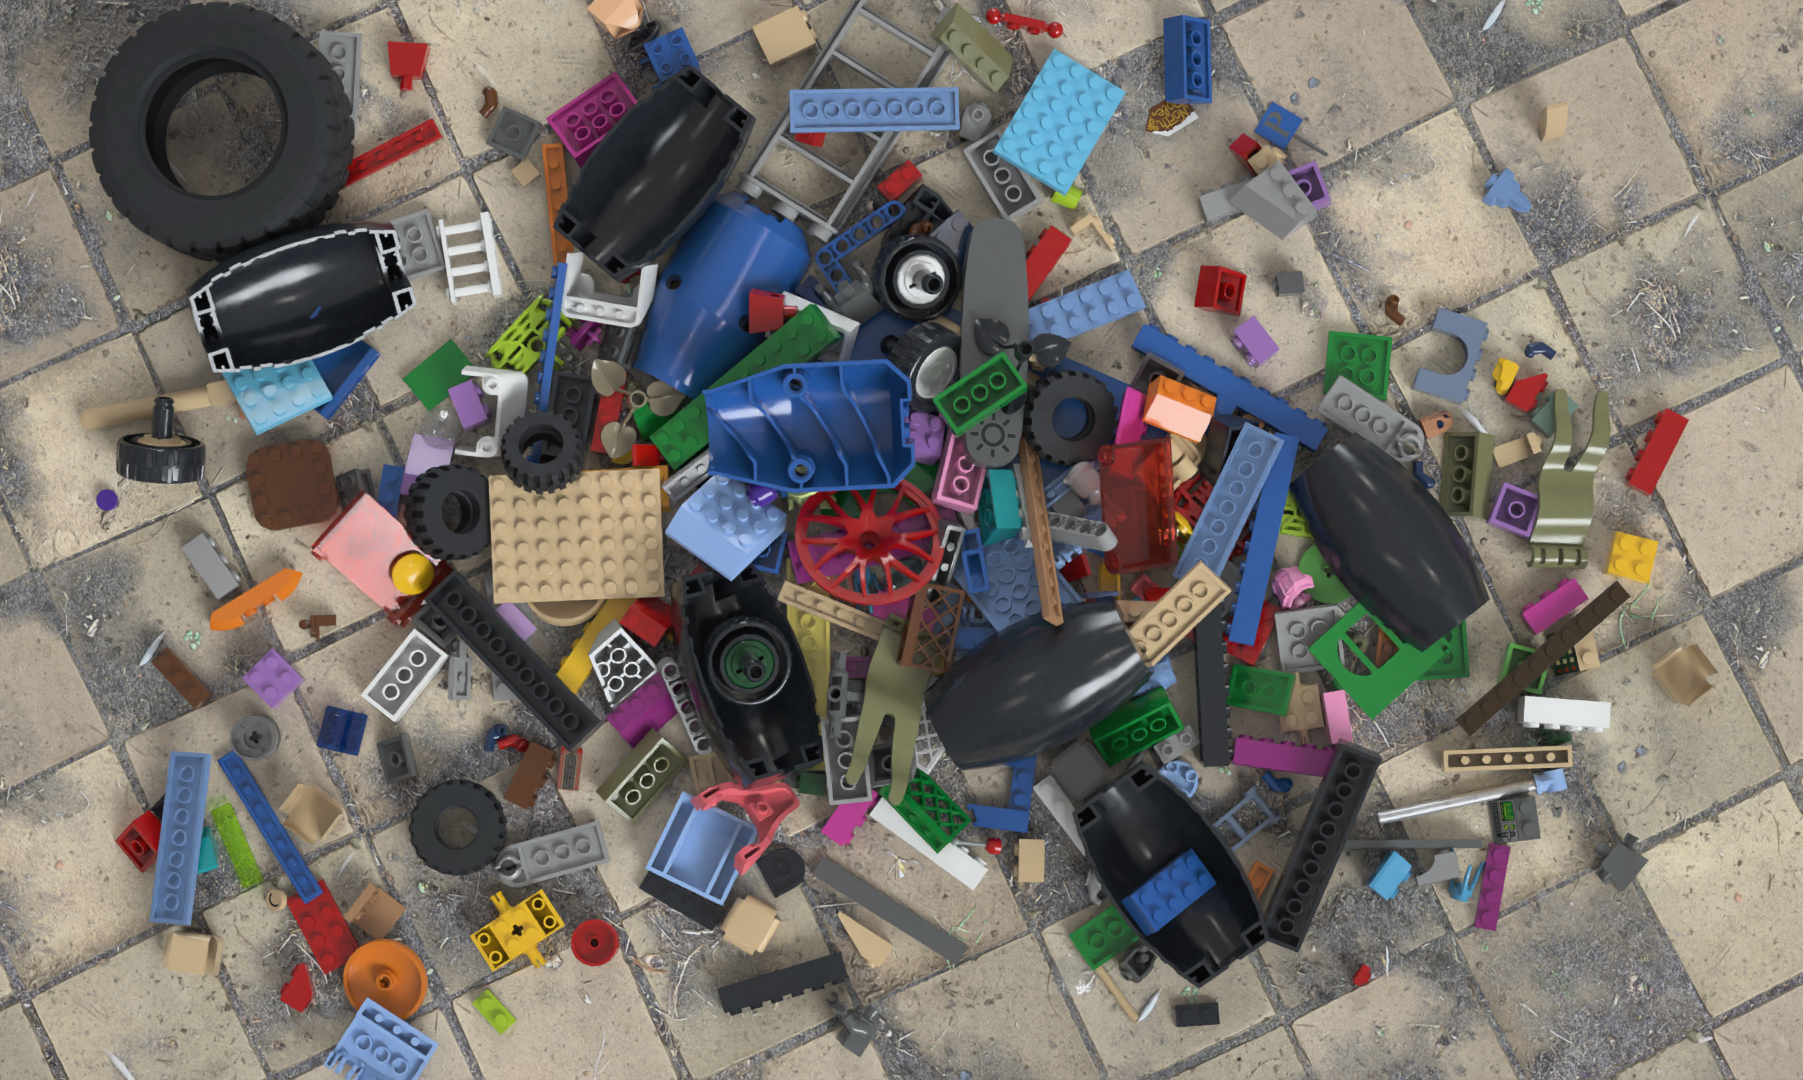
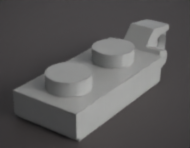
M452 641L449 657V700L470 699L472 658H469L467 644L464 641Z

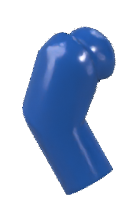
M1270 771L1261 777L1273 792H1288L1293 787V781L1290 778L1276 779Z

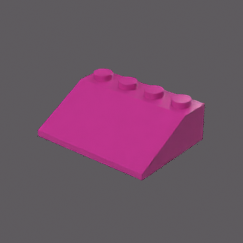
M613 72L546 119L578 166L582 168L590 154L608 131L638 101L618 74Z
M1126 387L1123 393L1118 416L1119 423L1115 431L1116 436L1113 440L1106 476L1131 482L1134 477L1131 473L1139 466L1136 464L1137 456L1141 457L1143 444H1140L1141 435H1146L1148 424L1142 422L1147 395L1130 387Z

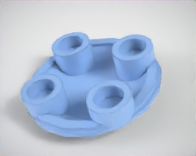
M1170 761L1158 771L1189 797H1192L1197 790L1198 774L1185 761Z

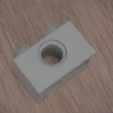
M1189 724L1185 726L1184 730L1152 746V749L1162 765H1165L1201 742Z

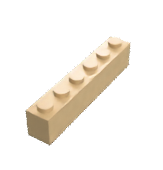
M1572 745L1440 751L1441 772L1573 767Z

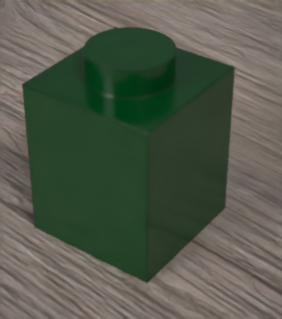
M801 772V776H796L795 788L799 789L798 793L824 796L827 777L823 774Z

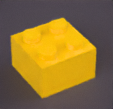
M1618 531L1614 532L1603 574L1640 584L1649 583L1658 541Z

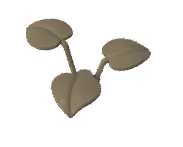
M595 359L591 367V381L599 394L609 397L616 390L618 393L628 396L626 402L630 411L622 424L610 422L601 431L602 445L612 459L624 456L632 449V445L635 444V430L631 427H625L635 410L644 406L646 402H650L649 408L654 414L662 417L668 416L677 409L686 396L663 381L654 382L647 387L646 393L648 397L639 390L631 393L619 388L626 381V372L620 364L613 361Z

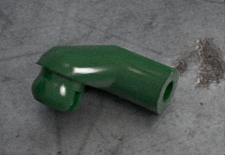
M1542 729L1539 733L1541 740L1551 746L1572 741L1570 731L1557 733L1551 729Z

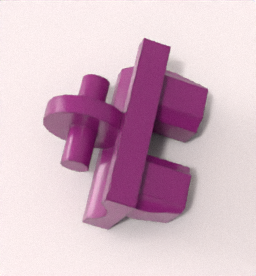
M578 319L583 323L581 328L577 330L572 326L565 333L570 339L569 342L581 352L586 345L590 347L594 341L600 345L602 341L598 336L602 333L600 328L604 323Z

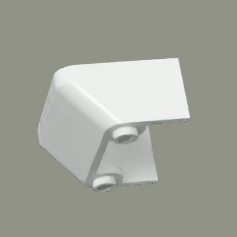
M581 251L567 253V271L561 311L565 316L629 328L636 327L642 322L654 298L658 264H648L642 268L640 284L634 288L633 297L628 298L595 292V279L590 274L581 273L583 253Z
M466 365L462 369V375L482 377L484 391L490 395H498L495 436L482 437L477 442V446L459 445L455 449V454L485 458L502 457L500 446L502 445V436L506 434V428L509 424L514 425V419L519 416L523 418L524 413H526L528 377L520 371Z

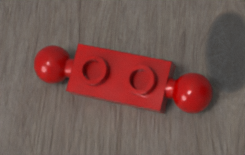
M990 8L985 14L986 21L989 24L995 25L1002 22L1009 30L1018 31L1019 29H1024L1031 35L1047 32L1051 38H1059L1063 34V26L1059 22L1046 24V21L1006 12L1001 14V11L997 8Z

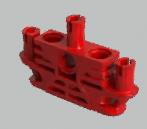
M1199 474L1193 479L1190 478L1187 481L1181 482L1174 490L1172 503H1168L1170 508L1179 512L1193 529L1203 509L1192 498L1205 507L1214 488L1208 481L1204 480L1202 485L1196 489L1197 491L1190 495L1188 491L1202 478ZM1183 497L1186 502L1182 507H1179V500ZM1248 518L1241 533L1247 529L1246 527H1249L1250 520ZM1249 532L1241 541L1237 539L1235 543L1237 548L1232 550L1228 558L1230 562L1233 561L1232 557L1246 554L1243 552L1246 540L1250 541L1252 532Z

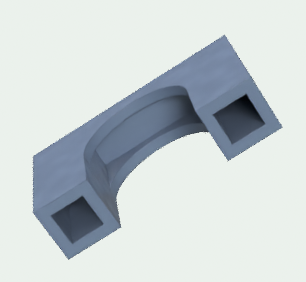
M1439 307L1430 330L1453 337L1460 342L1465 352L1464 365L1459 372L1451 375L1439 374L1420 367L1417 370L1411 390L1457 405L1467 401L1470 389H1467L1469 381L1473 382L1477 371L1473 368L1475 362L1480 361L1483 349H1480L1482 341L1486 342L1489 334V329H1486L1488 323Z

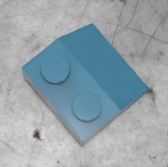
M1389 851L1364 885L1386 901L1389 898L1393 899L1400 890L1397 887L1401 881L1406 882L1412 874L1410 871L1412 865L1397 852Z

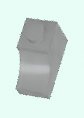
M1451 849L1438 851L1439 855H1434L1435 861L1432 867L1426 873L1417 876L1418 885L1424 886L1461 878L1456 852H1451Z

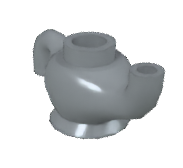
M1089 866L1083 886L1088 887L1090 900L1095 905L1100 906L1102 899L1098 898L1097 893L1102 887L1093 869Z

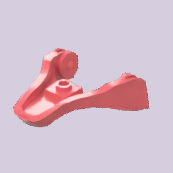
M725 782L710 787L698 796L690 799L696 811L700 809L702 811L708 810L716 806L721 800L737 803L745 809L755 824L758 834L756 844L752 843L742 847L734 856L735 862L733 866L740 876L744 875L767 849L782 820L800 806L799 799L791 787L784 782L753 789H742L733 782Z

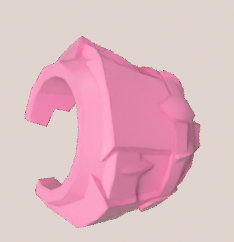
M1296 566L1276 571L1271 588L1273 593L1277 595L1282 610L1299 609L1312 598L1309 593H1300L1307 588L1314 587L1313 579L1310 575L1302 574L1299 567Z

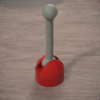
M956 837L951 840L953 846L961 844L984 847L989 854L999 855L1002 848L1001 839L995 837L987 839L985 843L959 840Z

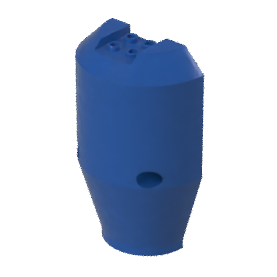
M734 191L717 195L704 214L680 238L657 278L654 298L647 310L636 359L631 367L654 376L693 400L702 394V390L708 389L768 339L765 336L766 331L756 333L743 331V327L749 323V293L751 289H759L778 294L786 291L794 295L812 264V258L803 230L787 218L780 223L779 219L772 214H764L759 207L750 203L749 197ZM679 282L681 284L679 288L670 290L672 283Z
M889 359L783 364L713 389L702 390L706 401L709 430L708 476H722L790 493L895 488L915 466V438H910V422H906V417L909 414V401H912L913 397L911 379ZM791 380H800L802 386L793 385ZM804 465L807 468V472H798L796 466Z

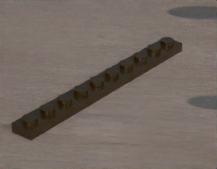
M1617 580L1614 581L1455 721L1468 736H1471L1631 596Z

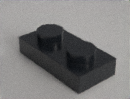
M1218 1002L1175 1005L1177 1027L1220 1024Z

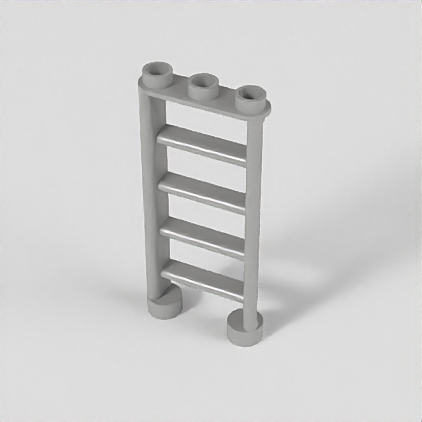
M853 0L797 90H812L832 57L882 88H902L839 49V46L859 15L931 58L912 88H930L951 55L941 45L934 49L866 7L865 5L869 0ZM943 8L934 22L936 27L951 9ZM788 102L746 170L738 174L741 179L735 188L755 201L758 200L761 193L776 201L771 209L775 214L783 219L787 218L791 222L799 215L812 223L807 233L827 245L833 237L837 238L840 235L839 231L903 131L884 132L883 134L879 132H860L877 144L855 177L785 133L790 125ZM778 142L850 185L829 219L758 176Z

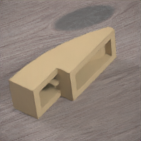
M1567 101L1545 106L1539 113L1541 123L1538 125L1542 142L1563 137L1567 125Z

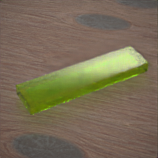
M227 803L212 810L211 814L243 888L246 889L264 881L232 803Z

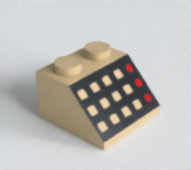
M1593 631L1589 632L1552 665L1555 676L1601 667ZM1555 633L1545 635L1546 640H1548Z

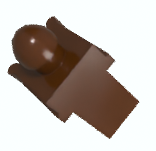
M310 615V620H301L299 627L304 630L310 629V637H316V642H319V626H336V615Z

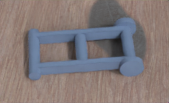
M1256 784L1243 793L1245 798L1214 823L1217 827L1223 821H1226L1241 839L1232 847L1233 851L1237 850L1266 825L1272 827L1283 817L1281 814L1276 816L1256 791L1258 788ZM1252 799L1267 819L1247 834L1232 814Z

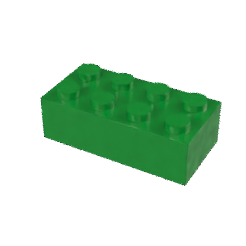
M1002 351L932 398V404L954 436L958 438L1025 393L1028 386L1007 355Z
M1161 686L1118 708L1110 716L1089 729V732L1107 765L1111 767L1184 730L1185 727L1164 687Z

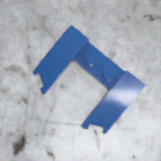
M1037 755L1004 764V766L1014 767L1008 809L967 804L968 811L973 809L977 822L973 823L974 826L1027 833Z

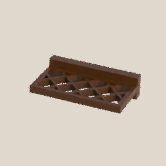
M927 583L921 590L910 596L896 664L942 674L949 670L965 590ZM928 588L936 589L940 596L931 603L926 597ZM952 592L958 593L957 603L950 607L945 597ZM942 599L948 609L938 615L933 605ZM930 608L935 618L925 623L922 619V614ZM950 612L954 620L953 624L946 628L940 618ZM938 620L943 630L933 636L928 626ZM926 629L931 639L921 645L917 639L918 633ZM946 633L949 638V644L941 649L936 639ZM934 642L939 651L929 657L924 647ZM921 650L926 660L920 664L912 663L914 654ZM940 654L945 659L943 669L936 668L931 661Z

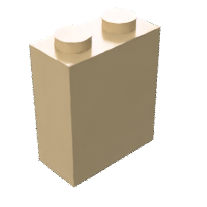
M798 5L752 26L753 33L770 68L816 47L815 40L818 38L813 28H808L806 24L809 21L804 9L799 10Z

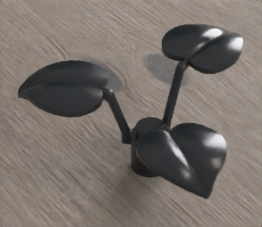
M977 318L974 325L976 343L985 353L994 355L998 353L1000 348L1015 349L1014 356L1019 361L1016 367L1018 373L1022 364L1031 355H1036L1038 363L1044 367L1052 368L1059 365L1071 346V342L1066 338L1050 333L1037 335L1032 340V343L1024 340L1019 344L1004 345L1008 342L1010 333L1008 327L1003 322L995 319ZM1026 391L1002 407L1001 411L1006 415L1017 412L1026 402L1028 392Z

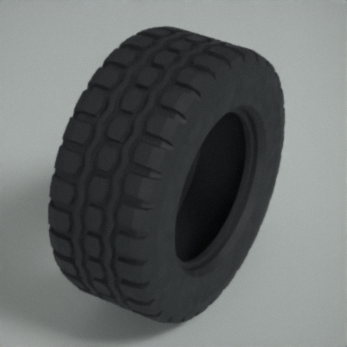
M220 1L208 2L205 6L202 3L190 4L181 7L180 11L177 9L170 10L159 15L157 21L151 20L136 31L137 34L134 37L130 36L118 48V55L112 56L104 69V72H106L105 76L100 77L94 93L97 96L96 101H92L89 121L92 122V126L89 127L90 147L94 149L91 155L96 172L101 174L99 181L107 196L112 197L113 205L124 217L129 219L133 226L179 253L190 255L203 261L211 262L215 260L218 263H222L228 258L271 238L320 225L326 218V211H331L340 197L338 194L339 190L343 189L350 173L347 168L348 165L352 164L354 156V145L351 144V141L355 138L354 120L350 118L352 108L348 95L343 92L344 85L337 72L332 69L330 62L315 46L290 25L280 21L268 12L256 10L251 6L234 3L230 6L228 2ZM246 73L264 79L276 97L281 114L280 141L268 167L253 182L231 193L206 196L186 191L176 179L166 152L167 126L177 103L196 84L215 75Z

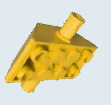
M543 889L515 907L509 905L502 891L491 896L490 900H492L499 911V917L470 935L492 972L521 954L528 956L535 970L546 964L547 961H545L537 948L538 943L562 928L565 924ZM515 925L523 927L521 936L514 933Z

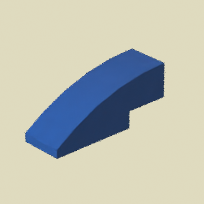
M979 528L966 530L961 544V554L969 594L990 590L981 531Z

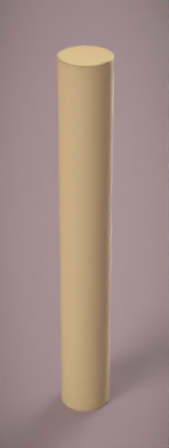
M1101 965L1095 969L1130 1020L1133 1022L1138 1019L1139 1016L1104 967Z

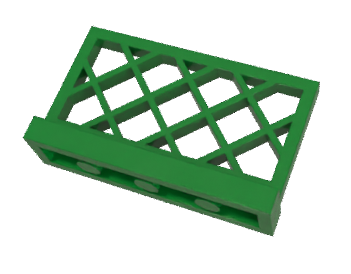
M916 768L917 778L908 782L906 792L900 804L892 805L888 800L891 785L884 786L878 793L938 854L972 820L928 774ZM910 782L917 783L919 791L911 790ZM923 784L928 785L932 789V793L924 792ZM911 796H917V797H919V798H920V805H918V804L912 799ZM925 798L933 799V807L925 805ZM938 800H943L947 809L939 808ZM926 811L934 812L935 820H933L926 813ZM940 813L948 815V822L940 821ZM953 815L958 816L963 823H954ZM941 827H948L950 836H948L941 829Z

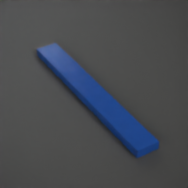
M233 750L218 759V763L304 904L324 893L283 824L280 823V819L243 759Z

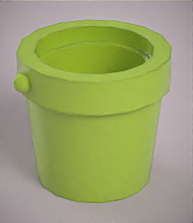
M1072 184L1065 196L1054 190L1049 201L1074 210L1083 191Z

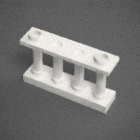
M489 212L480 213L481 219H478V222L446 227L443 219L438 220L439 226H436L438 239H442L449 288H446L447 300H451L453 305H458L457 297L489 292L490 294L493 293L495 299L504 297L492 220ZM475 230L483 231L484 240H481L479 243L449 247L447 235ZM476 251L487 253L488 260H485L484 263L452 268L450 257L452 255ZM483 271L490 273L491 281H487V284L455 288L454 276Z

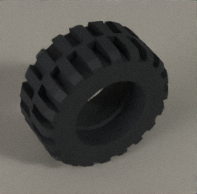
M543 409L536 410V413L532 414L530 411L524 413L523 418L519 416L514 419V425H508L506 434H503L501 439L502 445L500 449L507 476L510 480H513L514 485L518 488L523 486L526 492L531 493L533 490L536 494L543 495V492L546 491L552 494L558 488L563 490L567 488L566 484L568 482L572 484L576 480L575 474L579 475L582 470L584 449L581 434L575 427V423L572 420H567V417L562 413L556 415L553 410L543 412ZM549 440L556 442L562 447L558 457L548 463L535 464L523 457L525 450L537 441Z

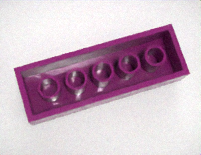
M1240 734L1238 738L1233 739V761H1230L1229 764L1323 777L1335 748L1323 747V750L1316 749L1317 745L1302 744L1301 747L1295 746L1296 742L1284 740L1277 744L1274 743V739L1263 737L1256 741L1253 740V736Z

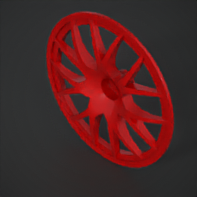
M902 479L895 488H888L899 492L888 513L877 518L873 511V503L878 489H872L867 504L857 490H849L860 511L859 519L849 517L830 497L838 491H822L810 495L802 506L797 518L795 544L802 566L813 581L837 598L862 605L894 603L908 598L921 590L938 570L945 547H940V537L938 539V519H941L931 500L916 486ZM903 495L918 507L896 513ZM826 500L837 517L813 514L819 505ZM920 514H924L931 529L900 534L892 531V528L901 521ZM810 521L822 522L843 530L846 535L838 538H807V529ZM932 536L931 556L912 544L911 541ZM808 544L833 548L815 564L810 555ZM870 544L871 549H866V545ZM894 549L906 550L928 561V563L918 576L894 558L890 551ZM844 552L853 554L854 560L834 582L829 580L819 570L823 564L836 555ZM874 561L881 565L886 578L888 593H866V564ZM859 567L862 593L840 587L839 584ZM890 567L911 578L913 581L900 589L892 591Z

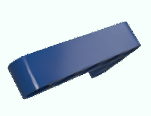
M890 201L817 251L815 261L836 293L840 292L837 288L840 282L847 280L850 284L854 282L841 260L902 219L906 213L905 205L902 202ZM895 204L900 208L897 216H893L890 212L891 207ZM877 216L881 217L883 221L880 228H875L873 225V220ZM860 228L865 231V237L862 240H858L856 237V231ZM842 240H845L848 244L845 252L839 250V243ZM828 252L831 256V260L827 264H824L821 260L822 254ZM837 269L842 272V279L838 282L833 278V273Z

